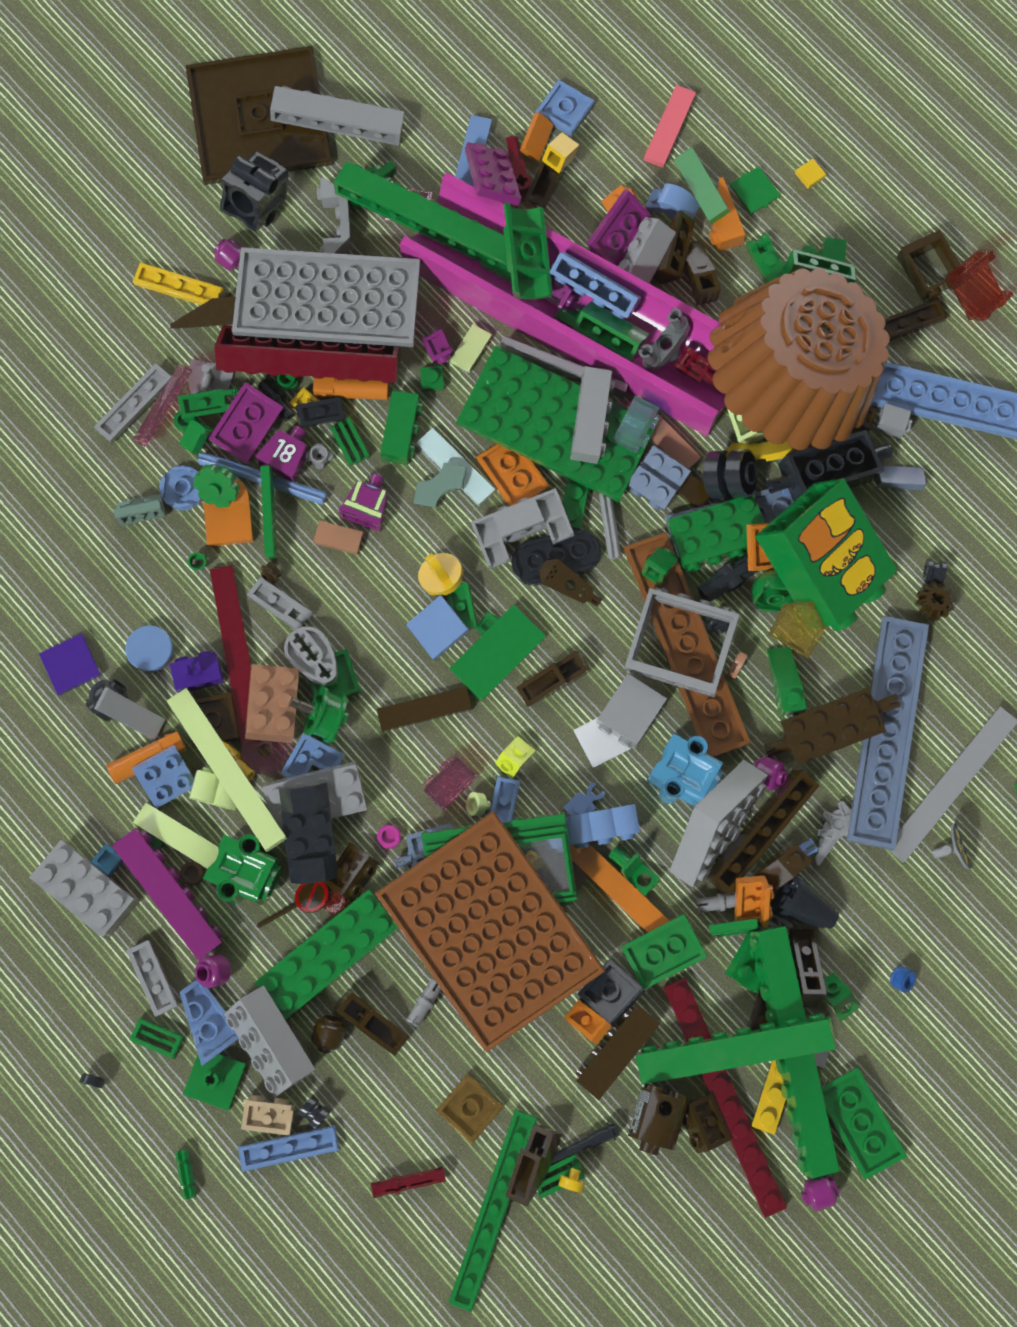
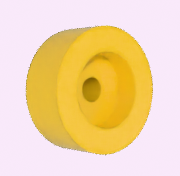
M571 1168L569 1177L561 1175L558 1186L582 1193L585 1183L578 1180L581 1171Z

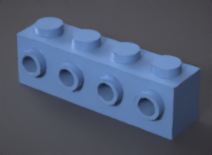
M560 252L549 272L555 276L554 279L563 285H566V283L574 287L573 290L576 293L592 297V302L602 308L607 306L613 310L612 314L621 319H624V317L630 318L642 298L640 295L567 252Z

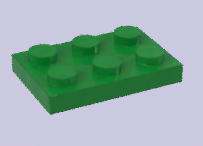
M685 913L621 946L644 990L708 957Z

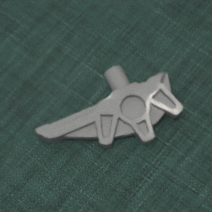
M844 801L837 804L838 810L832 813L828 811L822 813L825 823L822 829L817 830V836L820 837L818 852L814 858L816 866L822 863L840 837L844 835L847 837L851 809Z

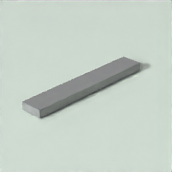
M503 336L500 348L544 369L581 383L584 366ZM614 379L613 392L609 394L624 399L628 384Z

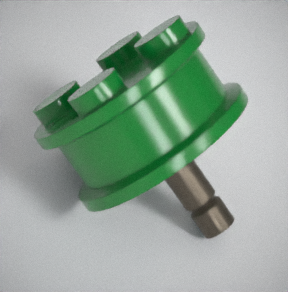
M326 687L320 688L311 704L299 701L293 697L289 702L290 707L307 713L304 735L311 736L314 734L322 737V741L325 743H333L335 741L340 724L344 725L348 717V712L345 711L348 704L347 696L344 694L337 696L329 693Z

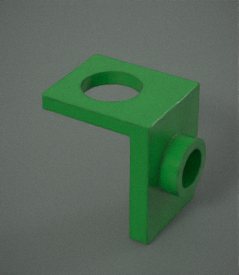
M831 973L824 979L827 993L825 999L833 1007L838 1019L842 1022L859 1009V1005L853 992L835 973ZM851 1003L848 1010L841 1012L846 1004Z

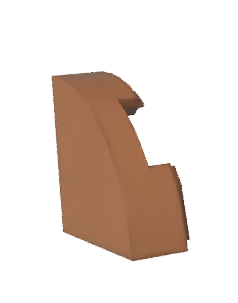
M742 652L737 654L727 673V677L733 680L736 679L748 655Z

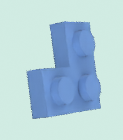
M303 732L280 774L292 777L308 773L312 764L320 769L337 766L341 763L345 754L313 736L304 735Z

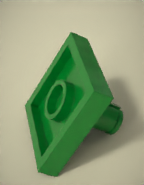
M219 1054L202 1067L197 1055L182 1095L230 1111L247 1063Z

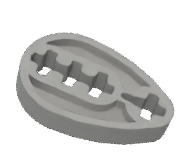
M301 627L290 633L284 644V653L289 664L293 668H299V674L313 683L323 686L333 685L338 678L337 662L325 635L314 627ZM298 637L304 639L306 646L310 647L314 656L317 655L316 661L310 660L308 653L303 650L302 645L299 642L297 643L296 639ZM320 667L326 672H330L331 677L328 679L325 676L323 677Z

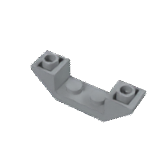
M320 178V186L317 187V199L322 200L323 208H335L336 219H340V226H336L337 238H323L324 247H320V253L345 254L352 247L349 202L347 199L335 194L334 185L326 178Z

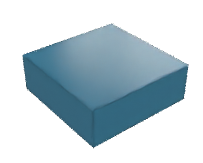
M106 843L91 861L108 877H111L123 862L117 852Z

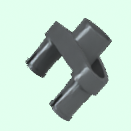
M677 308L670 310L672 315L668 313L667 317L671 323L660 334L653 345L645 344L642 346L643 350H639L643 365L648 371H658L668 361L676 360L680 355V346L690 331V324ZM672 345L671 348L664 350L666 346Z

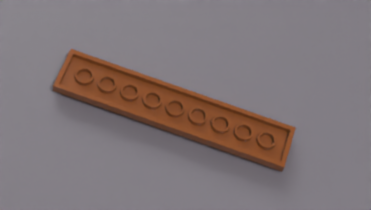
M666 532L623 548L644 604L649 588L655 589L656 587L667 589L669 594L677 596L678 593L688 595L693 600L678 561L660 587L641 574L646 560L658 547H661L663 550L665 548L669 549L675 554ZM655 601L650 619L670 670L712 683L718 660L700 615ZM723 672L715 697L677 686L696 736L704 738L707 742L708 749L706 753L708 755L717 757L751 744Z

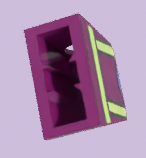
M372 474L368 484L357 481L339 508L340 518L381 532L388 502L387 491L381 489L384 478L377 474Z

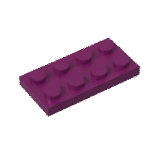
M467 142L465 153L476 194L481 197L518 206L521 196L508 153L500 148L492 149L481 143Z

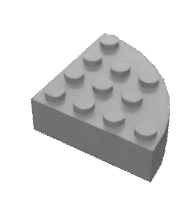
M743 760L694 807L669 872L691 887H694L699 880L703 882L710 873L709 868L720 854L725 851L730 840L734 842L741 832L739 829L740 825L745 821L756 798H759L766 789L764 782L767 774Z

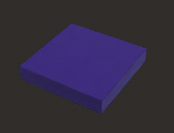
M82 634L39 653L53 687L59 696L102 676Z

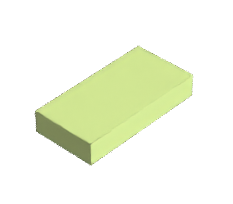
M472 324L452 356L450 363L470 373L491 340L492 334Z

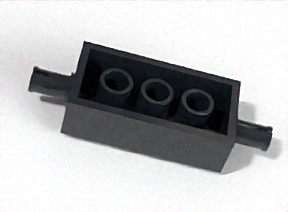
M867 430L851 434L845 441L833 440L832 444L826 449H818L811 446L805 450L786 454L778 464L782 476L768 479L766 485L767 488L772 487V489L768 490L771 494L788 488L793 501L814 483L844 478L849 488L874 481L884 471L880 460L892 457L893 450H887V448L891 447L888 443L874 448Z

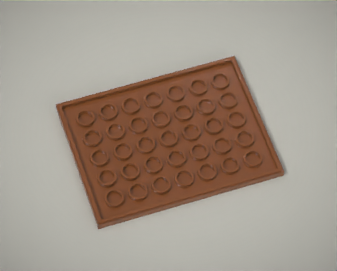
M495 811L489 813L375 893L485 1052H488L605 972V968Z

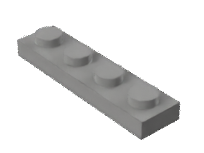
M155 363L94 426L95 430L112 444L173 381L172 376Z

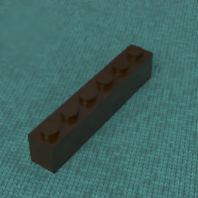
M792 770L787 776L785 784L783 786L780 785L740 832L737 839L730 844L710 868V873L706 879L721 892L731 894L736 888V878L746 876L820 785L804 770Z

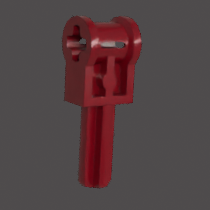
M510 135V137L506 138V145L521 200H523L530 188L531 177L526 173L519 139L517 136Z
M684 346V352L672 366L698 384L701 380H704L716 388L713 384L715 371L710 369L711 365L708 360L691 348Z

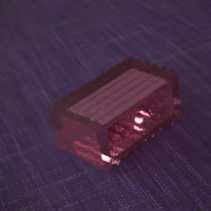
M457 757L453 760L450 758L445 760L440 766L442 771L436 777L432 774L423 783L425 786L423 792L443 812L476 779V775Z

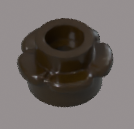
M268 562L265 566H261L262 572L260 575L269 583L278 582L281 572L273 563Z

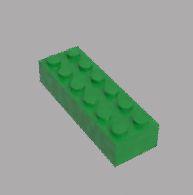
M368 890L254 983L258 988L264 985L285 1021H288L395 934L399 928L372 892Z

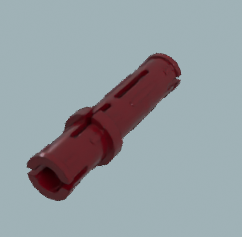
M441 1166L404 1176L392 1175L390 1179L371 1182L373 1198L394 1193L395 1195H400L401 1192L446 1182L444 1168Z

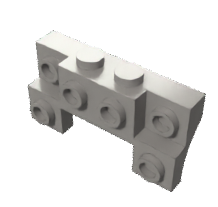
M556 488L532 498H523L515 505L510 507L503 506L495 513L471 522L489 569L511 561L505 548L506 544L544 529L548 530L553 544L574 536Z

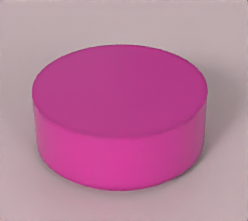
M385 825L379 829L377 840L383 848L393 849L399 845L401 834L397 827Z

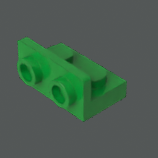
M748 932L724 974L740 986L758 993L762 984L755 970V963L757 961L755 952L750 947L751 933Z

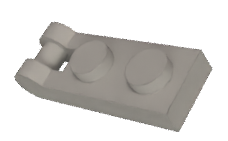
M262 577L258 579L247 594L251 600L294 630L303 627L302 625L306 619L309 620L313 615L307 608ZM294 610L299 613L295 620L290 617Z

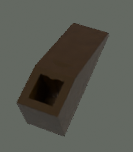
M702 241L690 242L685 260V268L696 306L718 301L721 288L716 270Z

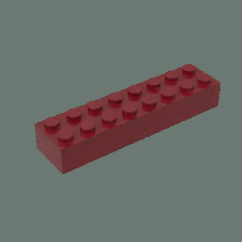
M228 325L222 326L215 343L216 370L226 373L236 371L246 372L247 374L267 373L271 376L282 374L291 375L292 377L313 376L317 379L328 377L336 378L337 380L357 379L362 382L374 380L390 383L397 381L401 361V346L233 335V326Z

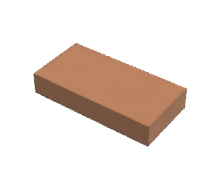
M319 520L313 543L358 555L364 533Z

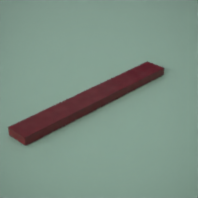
M233 566L209 569L241 747L263 744L265 741L245 739L251 662Z

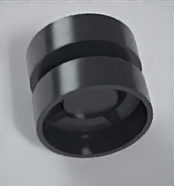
M736 449L730 452L727 450L708 452L703 465V481L705 490L710 498L720 499L729 498L730 496L744 498L753 496L757 486L758 470L755 456L750 449Z

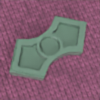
M443 463V467L437 476L428 481H417L413 504L437 508L444 495L454 490H463L467 467Z

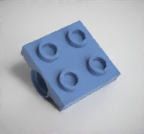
M175 745L132 767L134 774L155 808L192 789L194 777Z

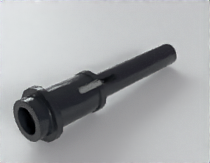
M607 1122L606 1126L588 1133L587 1138L557 1151L551 1165L591 1146L594 1149L609 1140L614 1139L615 1141L616 1137L620 1136L615 1123L609 1124Z

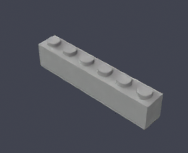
M275 86L270 108L271 121L398 146L400 143L404 111L396 108L380 107L372 103L364 104L352 99L344 100L331 95L314 94L310 91L293 90L286 86Z

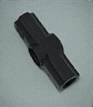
M746 555L739 561L731 562L717 571L716 575L698 585L697 590L702 600L712 602L727 591H734L744 584L746 579L759 571H748V555Z

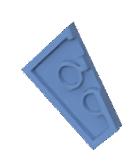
M195 980L180 991V997L201 1066L203 1067L239 1040L235 1031L228 1026L226 1016L224 1015L226 1012L210 990Z

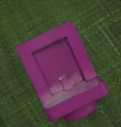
M551 276L553 296L544 299L560 309L565 306L569 307L575 297L572 294L573 288L559 283Z
M442 329L421 338L433 364L438 362L441 365L451 360L450 355L453 354V351Z

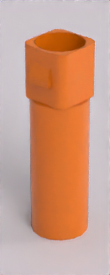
M314 378L313 393L315 397L325 399L340 397L388 400L389 383L374 380L362 382L357 379Z
M176 731L172 734L164 735L165 737L106 764L113 782L118 784L135 776L132 767L172 745H175L180 754L188 751L180 733Z

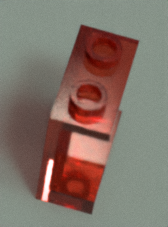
M977 250L946 276L968 320L980 322L987 320L992 312L1004 306L1007 300L1014 295L1012 291L1000 289L988 265L996 258L992 250Z

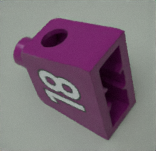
M295 426L290 435L281 430L277 431L255 456L258 464L261 466L269 465L274 473L287 480L297 482L308 452L307 445L302 442L307 432L299 426Z

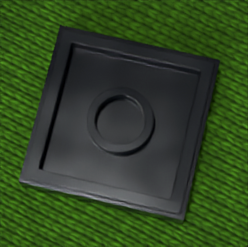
M609 959L603 966L605 972L587 983L579 991L578 995L613 1027L646 991Z

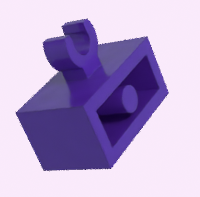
M203 651L198 653L197 657H180L175 659L174 663L169 664L177 693L185 688L192 692L225 683L219 657L215 652Z

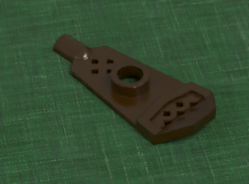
M559 559L544 561L540 567L539 576L541 584L581 603L589 601L598 607L602 599L593 594V588ZM569 580H573L575 583L572 589H568L566 586Z

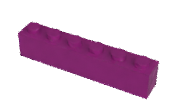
M135 828L113 844L112 847L199 961L224 943L221 939L224 934L216 924L212 926L207 920L210 917L203 906L197 907L193 901L195 896L187 886L185 888L181 886L178 882L181 877L173 867L169 869L164 862L167 859L159 849H153L150 845L153 840L145 830L140 831Z

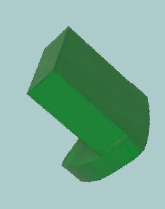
M190 419L179 444L189 452L199 455L207 436H211L215 428Z

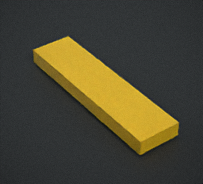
M140 262L133 279V283L136 286L198 305H202L212 298H219L218 293H224L223 287Z

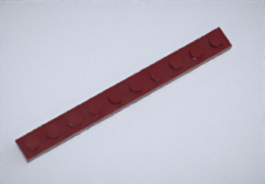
M686 978L663 987L686 1042L688 1043L689 1038L703 1036V1040L712 1038ZM726 1069L701 1074L709 1094L712 1093L731 1137L730 1143L763 1218L787 1209Z

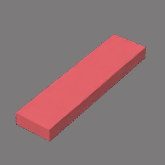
M679 85L675 86L646 151L644 161L664 168L696 92Z

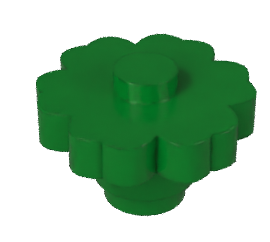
M204 465L194 476L193 487L199 490L198 497L206 504L214 503L218 508L229 507L239 496L240 489L239 484L234 482L235 476L233 471L226 466Z

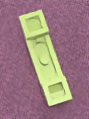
M145 803L133 821L137 826L207 869L217 859L218 846L148 803Z

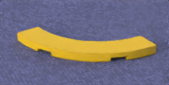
M787 441L778 445L771 442L732 443L727 449L729 452L736 449H750L756 460L766 458V462L783 459L786 454L798 451L789 446Z

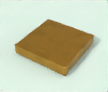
M468 1073L437 1108L436 1112L468 1142L473 1144L504 1106Z

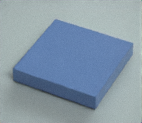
M558 80L536 110V113L540 112L554 124L555 128L572 137L594 106L595 100Z
M442 595L437 597L406 624L433 660L439 658L470 631Z

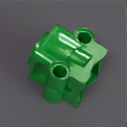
M223 835L218 846L217 859L208 867L203 879L217 885L219 898L228 903L238 904L246 898L262 905L273 894L283 867L281 866L282 862L278 858L265 853V849L254 835H244L239 841ZM252 843H256L255 850L248 853V847ZM234 886L235 893L233 896L228 897L227 892L229 888Z

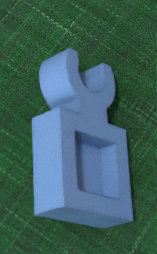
M592 783L588 786L585 796L579 791L563 809L570 816L593 812L596 806L592 802L601 800L605 792L602 791L597 796L593 795L592 789L596 784Z

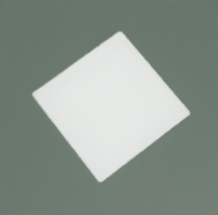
M598 718L574 729V733L593 768L631 749V747L627 748L619 743V738L614 734L607 735L602 732L596 723Z

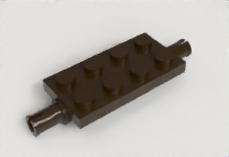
M867 687L781 720L780 723L784 731L783 737L763 744L764 748L769 750L766 751L767 756L771 757L788 750L792 752L796 764L800 765L886 732L881 719L882 714L900 708V702L896 701L899 698L894 693L891 696L876 701L873 699L870 688Z

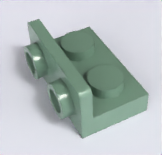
M160 494L119 502L116 504L117 509H113L115 519L121 526L166 517L163 499Z

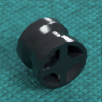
M927 559L923 569V581L929 582L933 580L937 584L943 583L947 572V563L943 561L935 563L933 560Z

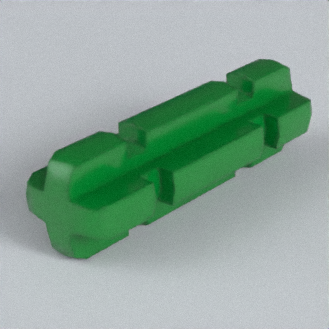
M178 1150L175 1152L176 1162L179 1163L177 1166L180 1186H183L181 1190L182 1197L187 1200L196 1197L197 1192L196 1187L193 1186L195 1181L192 1165L188 1160L190 1159L189 1150Z

